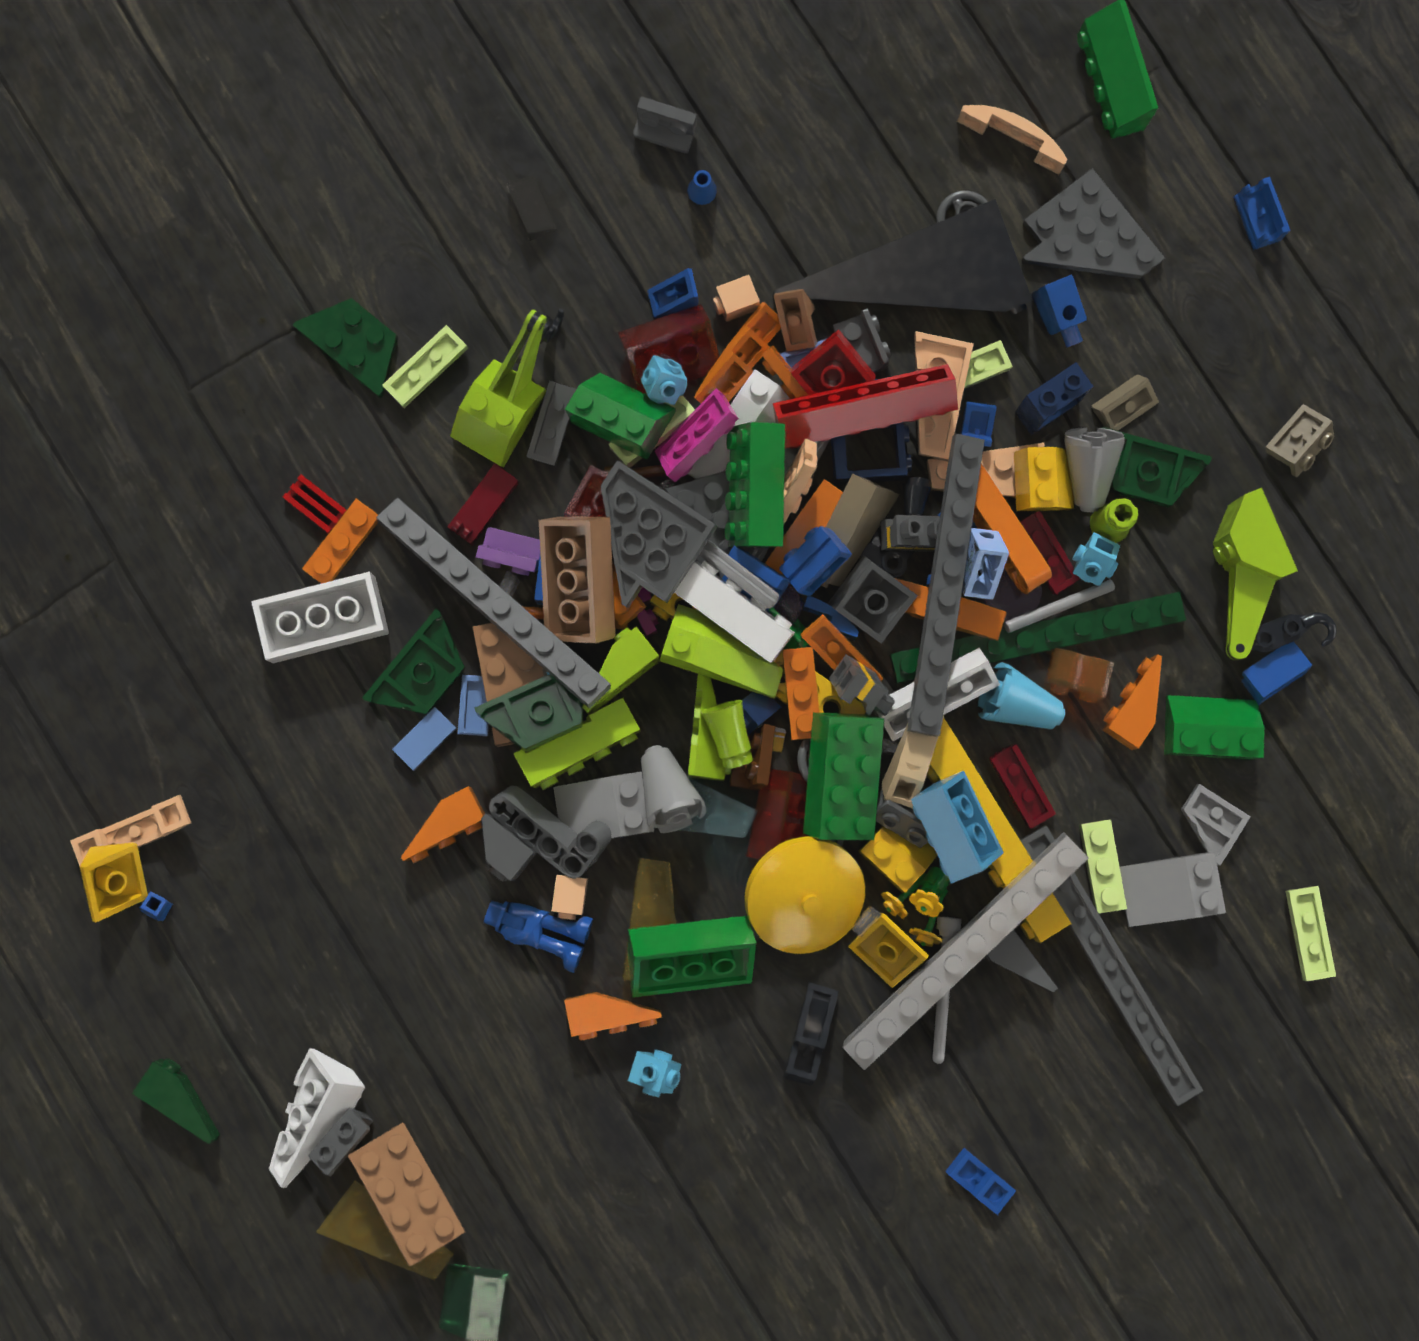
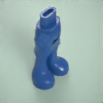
M491 900L483 923L495 927L496 932H500L505 940L513 944H526L557 955L563 960L564 969L575 973L584 947L544 935L543 928L567 936L579 943L586 944L592 928L593 918L582 916L577 921H568L551 916L548 911L526 904L509 903L507 901L501 904Z

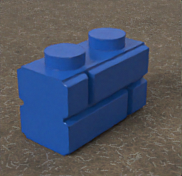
M823 526L811 529L804 537L806 541L799 548L790 550L784 556L785 562L779 567V570L790 581L797 592L803 595L811 596L852 556L851 551L841 542L835 532Z

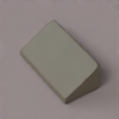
M1135 375L1091 407L1104 427L1118 431L1158 404L1159 401L1149 379L1141 375Z

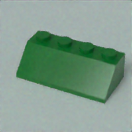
M1117 0L1086 18L1077 33L1079 47L1084 49L1087 57L1085 61L1086 71L1094 80L1095 100L1097 103H1101L1103 110L1102 123L1105 130H1109L1111 139L1145 130L1158 109L1126 1Z
M748 916L628 929L627 951L632 997L752 983L756 941Z

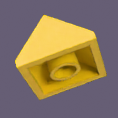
M136 843L90 847L80 865V870L93 922L101 921L146 899L148 893Z
M881 912L848 946L891 988L895 987L929 957L891 919Z

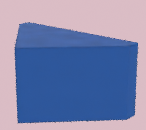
M687 268L648 289L654 318L698 309V293L692 269Z

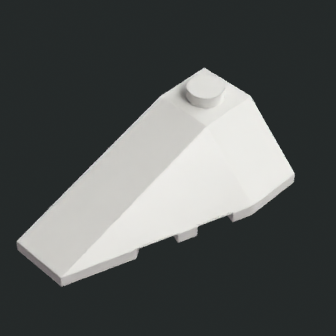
M755 369L731 403V407L739 418L734 426L748 422L775 423L772 403L789 400L790 398L780 385ZM723 434L714 443L712 450L708 454L701 456L693 464L691 471L688 473L690 476L698 479L726 471L727 463L730 462V450L726 446L727 434Z
M309 1049L296 1074L294 1085L298 1086L293 1103L288 1102L286 1113L289 1116L286 1130L279 1133L269 1166L272 1175L280 1187L286 1188L311 1160L308 1155L348 1108H355L365 1088L352 1069L316 1049Z

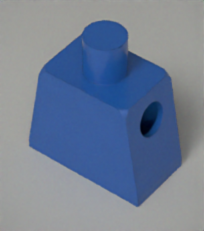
M1072 274L1031 293L1050 336L1061 332L1067 348L1083 341L1077 324L1086 321L1087 317Z

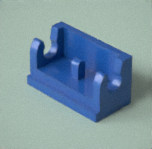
M1270 177L1260 180L1253 187H1250V184H1248L1238 194L1234 195L1235 203L1254 250L1281 241L1291 231Z
M1293 641L1279 647L1243 671L1242 675L1244 678L1241 681L1257 701V704L1260 705L1305 675L1312 667V664Z

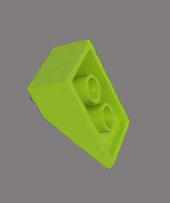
M627 627L614 637L615 643L612 645L599 672L610 683L611 689L590 709L583 705L588 715L596 712L660 662L658 653L637 627L632 630Z

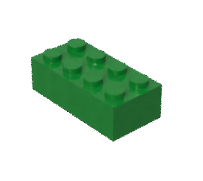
M748 422L734 426L726 438V446L730 450V462L726 466L729 492L725 498V506L729 510V521L725 526V538L728 541V547H733L734 545L740 548L783 547L785 424Z
M813 712L804 834L819 840H874L884 728L883 718L866 714Z

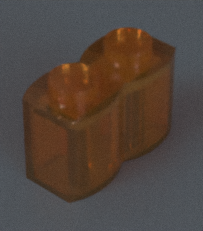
M1055 648L1052 650L1044 685L1051 687L1050 692L1068 695V691L1080 694V700L1097 703V699L1102 700L1106 698L1114 663Z

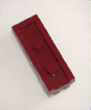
M494 463L447 528L473 546L517 487L519 480Z
M1040 510L1020 521L1051 569L1052 577L1046 581V584L1052 594H1057L1078 581L1080 577L1073 574L1074 567Z
M1017 744L1006 746L1002 751L996 752L992 757L988 758L1029 829L1034 828L1056 814Z

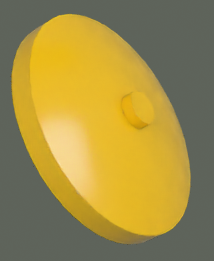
M812 836L790 839L768 851L753 868L745 889V909L756 933L773 948L793 954L820 951L839 941L856 923L865 899L863 874L849 852L836 842L819 840Z

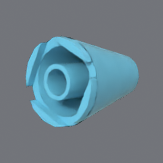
M1001 662L994 667L998 669L995 675L1000 685L980 695L978 706L983 708V713H978L979 717L987 721L1053 729L1056 725L1059 726L1065 717L1062 701L1011 665Z

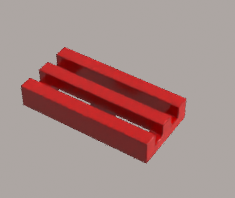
M300 474L297 478L298 481L295 484L293 483L290 486L289 492L285 493L282 497L329 534L347 510ZM302 486H307L339 511L338 515H333L301 489ZM298 494L332 522L328 526L293 497Z

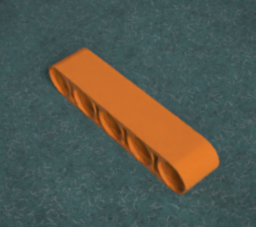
M981 464L973 522L978 529L993 530L1000 533L1009 551L1004 569L1015 586L1022 593L1028 594L1051 579V569Z

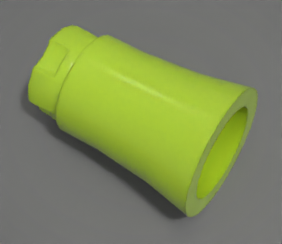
M1125 498L1106 503L1091 515L1090 528L1092 533L1095 532L1115 543L1122 541L1137 521L1138 508L1131 503V500Z
M742 700L724 702L701 712L715 742L719 758H722L724 768L733 769L753 761L744 720Z

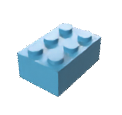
M964 771L933 783L911 799L913 811L916 817L921 820L926 830L927 840L935 849L940 859V867L951 883L982 872L1004 853Z

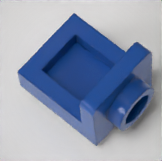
M966 402L961 435L984 439V446L991 447L996 406Z

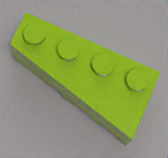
M621 698L586 717L587 720L582 722V727L526 753L523 750L514 753L530 786L534 788L541 786L542 790H545L558 783L559 781L556 777L567 772L571 776L585 768L583 764L585 761L593 757L595 761H599L611 754L609 748L619 743L624 747L637 740L636 734L641 732L624 699Z

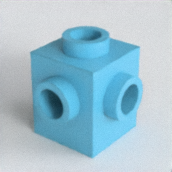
M656 355L652 356L641 378L648 397L658 404L666 402L675 405L679 396L684 394L687 387V378L681 365L674 360L664 359Z
M1093 532L1086 545L1080 544L1072 558L1076 562L1073 574L1079 576L1085 582L1093 583L1100 587L1105 577L1110 579L1118 566V563L1115 561L1120 545Z
M655 1050L654 1054L637 1051L628 1081L642 1086V1092L651 1096L660 1097L661 1093L672 1094L680 1081L679 1071L681 1064L671 1060L673 1055L660 1050Z

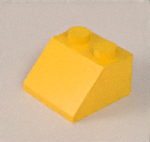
M1027 447L1014 452L1016 511L1074 509L1066 449L1059 447Z
M882 825L875 831L874 840H867L858 850L898 890L904 893L927 870L937 856L935 849L929 842L922 848H919Z

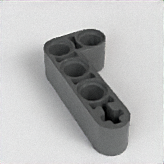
M517 786L505 788L489 804L491 815L569 878L576 879L583 875L597 861L612 838L610 828L602 821L591 822L577 834Z

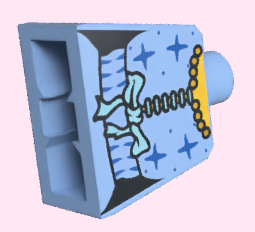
M971 528L962 586L964 596L994 599L1009 555V551L999 532Z

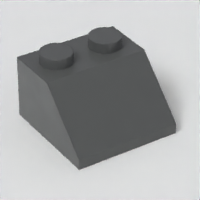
M863 555L829 600L828 604L882 644L918 595Z
M485 813L482 817L486 862L492 866L489 871L502 882L507 881V879L514 881L536 856L537 852L497 821L491 814Z

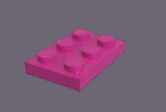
M717 388L655 450L666 475L674 482L680 477L686 476L691 471L693 464L701 456L708 454L712 450L714 443L723 434L729 433L733 429L735 422L739 419L725 395Z

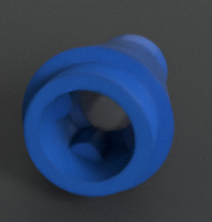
M700 170L695 173L688 186V195L697 204H708L715 198L717 188L709 172Z

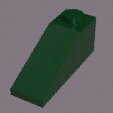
M168 1058L152 1062L132 1094L206 1143L210 1144L217 1140L220 1133L187 1075L180 1071L181 1066Z

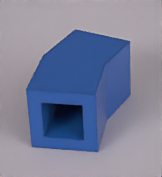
M150 891L140 909L142 913L157 921H164L173 904ZM156 903H159L160 905L158 906L157 910L154 911L153 908L155 907Z

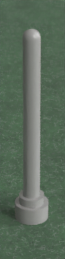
M937 917L936 929H939V935L943 939L941 948L961 930L962 919ZM950 990L937 1001L932 1058L937 1064H941L945 1059Z

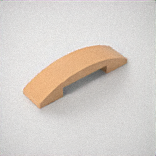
M964 105L957 122L982 135L989 125L1038 151L1034 160L1035 163L1058 175L1061 173L1067 161L1066 156L1057 143L1034 123L1010 111L985 105Z
M181 795L151 806V809L103 829H96L70 840L79 866L90 847L136 843L139 848L191 824Z

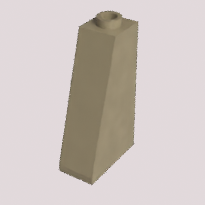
M852 473L826 525V528L833 530L841 542L851 551L852 556L821 586L828 588L829 584L841 586L881 525L880 521L885 519L898 499L899 494L874 481Z

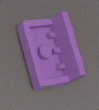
M489 527L486 531L484 543L478 546L476 558L483 559V565L500 568L501 564L512 566V572L529 576L530 571L535 572L538 570L540 540Z

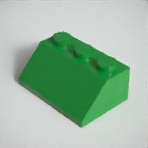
M599 373L578 386L565 411L573 425L647 460L675 414L676 408L665 403L658 404L652 401L648 395Z
M1167 695L1164 755L1247 760L1264 758V724L1257 701Z

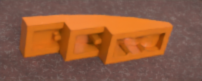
M762 301L713 365L694 395V398L699 403H702L716 388L725 395L729 402L748 380L753 372L752 368L762 358V354L770 348L768 343L778 333L781 326L778 314Z
M824 479L783 536V547H776L765 564L783 575L779 567L785 562L784 556L790 550L799 548L806 541L804 537L811 529L819 528L820 526L826 527L843 492Z
M895 578L918 595L905 613L924 620L929 587ZM961 597L956 630L998 641L1007 612Z

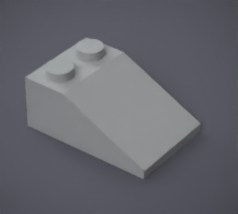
M642 771L553 787L558 819L577 834L593 821L605 823L610 828L611 839L651 832L646 818Z
M1215 852L1199 853L1120 867L1127 905L1125 913L1128 927L1226 913Z

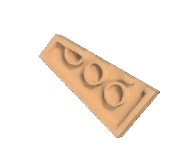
M915 331V371L948 364L956 379L958 410L950 411L944 415H932L917 420L918 454L948 461L973 343Z
M1044 443L983 451L981 464L1003 496L1016 499L1014 452L1027 447H1045ZM936 458L927 460L931 490L944 491L948 461Z

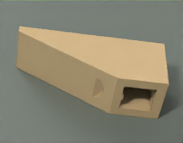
M907 724L882 781L884 799L913 808L911 799L919 794L922 789L938 736L907 731Z

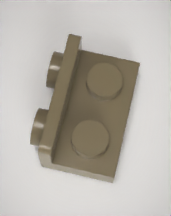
M1302 404L1268 443L1266 453L1291 468V474L1298 477L1303 470L1307 471L1313 465L1315 456L1321 449H1327L1334 439L1333 421Z

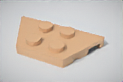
M808 439L804 440L784 477L783 525L791 512H797L802 500L801 494L807 495L812 483L811 476L817 466V443Z

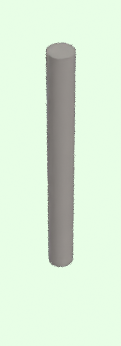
M1109 579L1102 582L1100 587L1097 585L1008 620L1004 622V627L1008 633L1114 591L1115 585Z

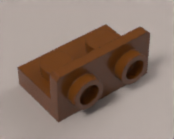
M763 724L748 736L753 761L731 769L730 786L759 791L768 785L776 726Z

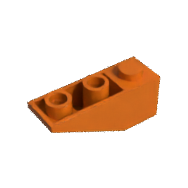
M1159 654L1150 659L1146 657L1136 670L1139 676L1134 683L1129 682L1120 694L1123 700L1117 708L1113 706L1103 720L1107 724L1102 730L1131 750L1139 749L1156 722L1162 656Z
M468 786L439 802L401 856L403 861L411 859L414 864L428 857V850L438 845L441 850L455 843L456 835L464 831L467 835H470L483 828L481 822L485 813L472 787Z
M598 992L569 997L564 1000L571 1037L579 1035V1040L597 1037V1031L609 1029V1034L623 1032L627 1030L626 1025L638 1023L639 1028L657 1024L656 1019L662 1017L661 1010Z

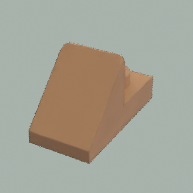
M804 289L775 293L773 296L786 351L815 347L817 340L811 318L815 305Z

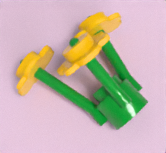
M931 867L927 874L923 873L906 893L902 892L897 898L888 891L881 894L885 900L883 902L884 907L893 916L898 915L904 919L908 915L902 902L909 895V900L915 905L916 910L930 916L925 931L918 928L909 930V933L915 935V940L922 946L932 947L933 943L940 944L943 939L931 932L939 912L944 908L942 901L948 893L946 888L950 880L943 873L942 869ZM920 885H922L921 890H917L916 893L911 894V893H913Z

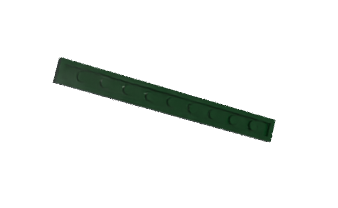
M1180 592L1040 621L1010 633L1003 629L998 641L977 635L954 640L951 662L977 648L981 649L989 663H995L1186 621ZM920 648L890 654L896 684L915 680Z

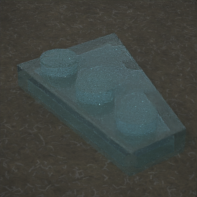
M689 778L705 802L707 812L701 819L699 815L691 818L693 824L680 830L746 838L758 810Z

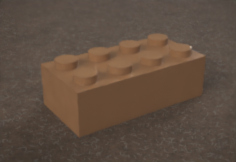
M554 517L539 520L544 626L562 642L598 643L614 639L616 635L610 517Z
M493 623L473 626L487 702L545 676L544 668ZM492 727L494 743L497 747L514 744Z
M404 1123L399 1124L348 1155L409 1266L417 1263L465 1232Z

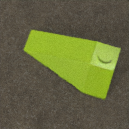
M678 604L660 662L775 699L784 669L774 662H768L700 611Z
M698 674L688 778L724 781L725 774L730 775L731 769L724 768L722 758H719L715 742L701 713L703 710L717 705L711 678Z

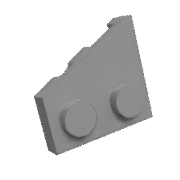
M1196 784L1181 808L1206 852H1215L1217 865L1221 866L1250 819V816L1200 784Z

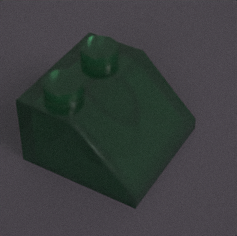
M448 1263L439 1328L464 1339L498 1341L501 1334L509 1271Z

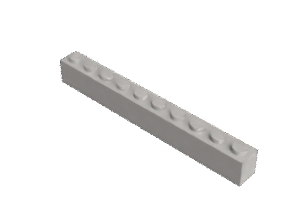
M1063 832L844 1040L843 1049L863 1070L868 1068L1089 857Z

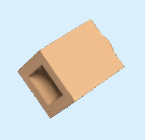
M749 275L717 286L716 297L713 298L717 314H723L726 322L754 312L760 304Z
M556 875L551 911L558 912V918L576 920V914L583 915L588 878L579 877L573 879L565 875Z

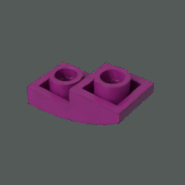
M642 587L638 596L645 605L650 604L652 599L650 594L652 593ZM650 608L646 611L644 609L637 615L642 631L648 639L657 634L655 626L659 622Z

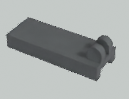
M549 380L526 456L527 458L556 466L570 421L565 408L575 393L576 388Z

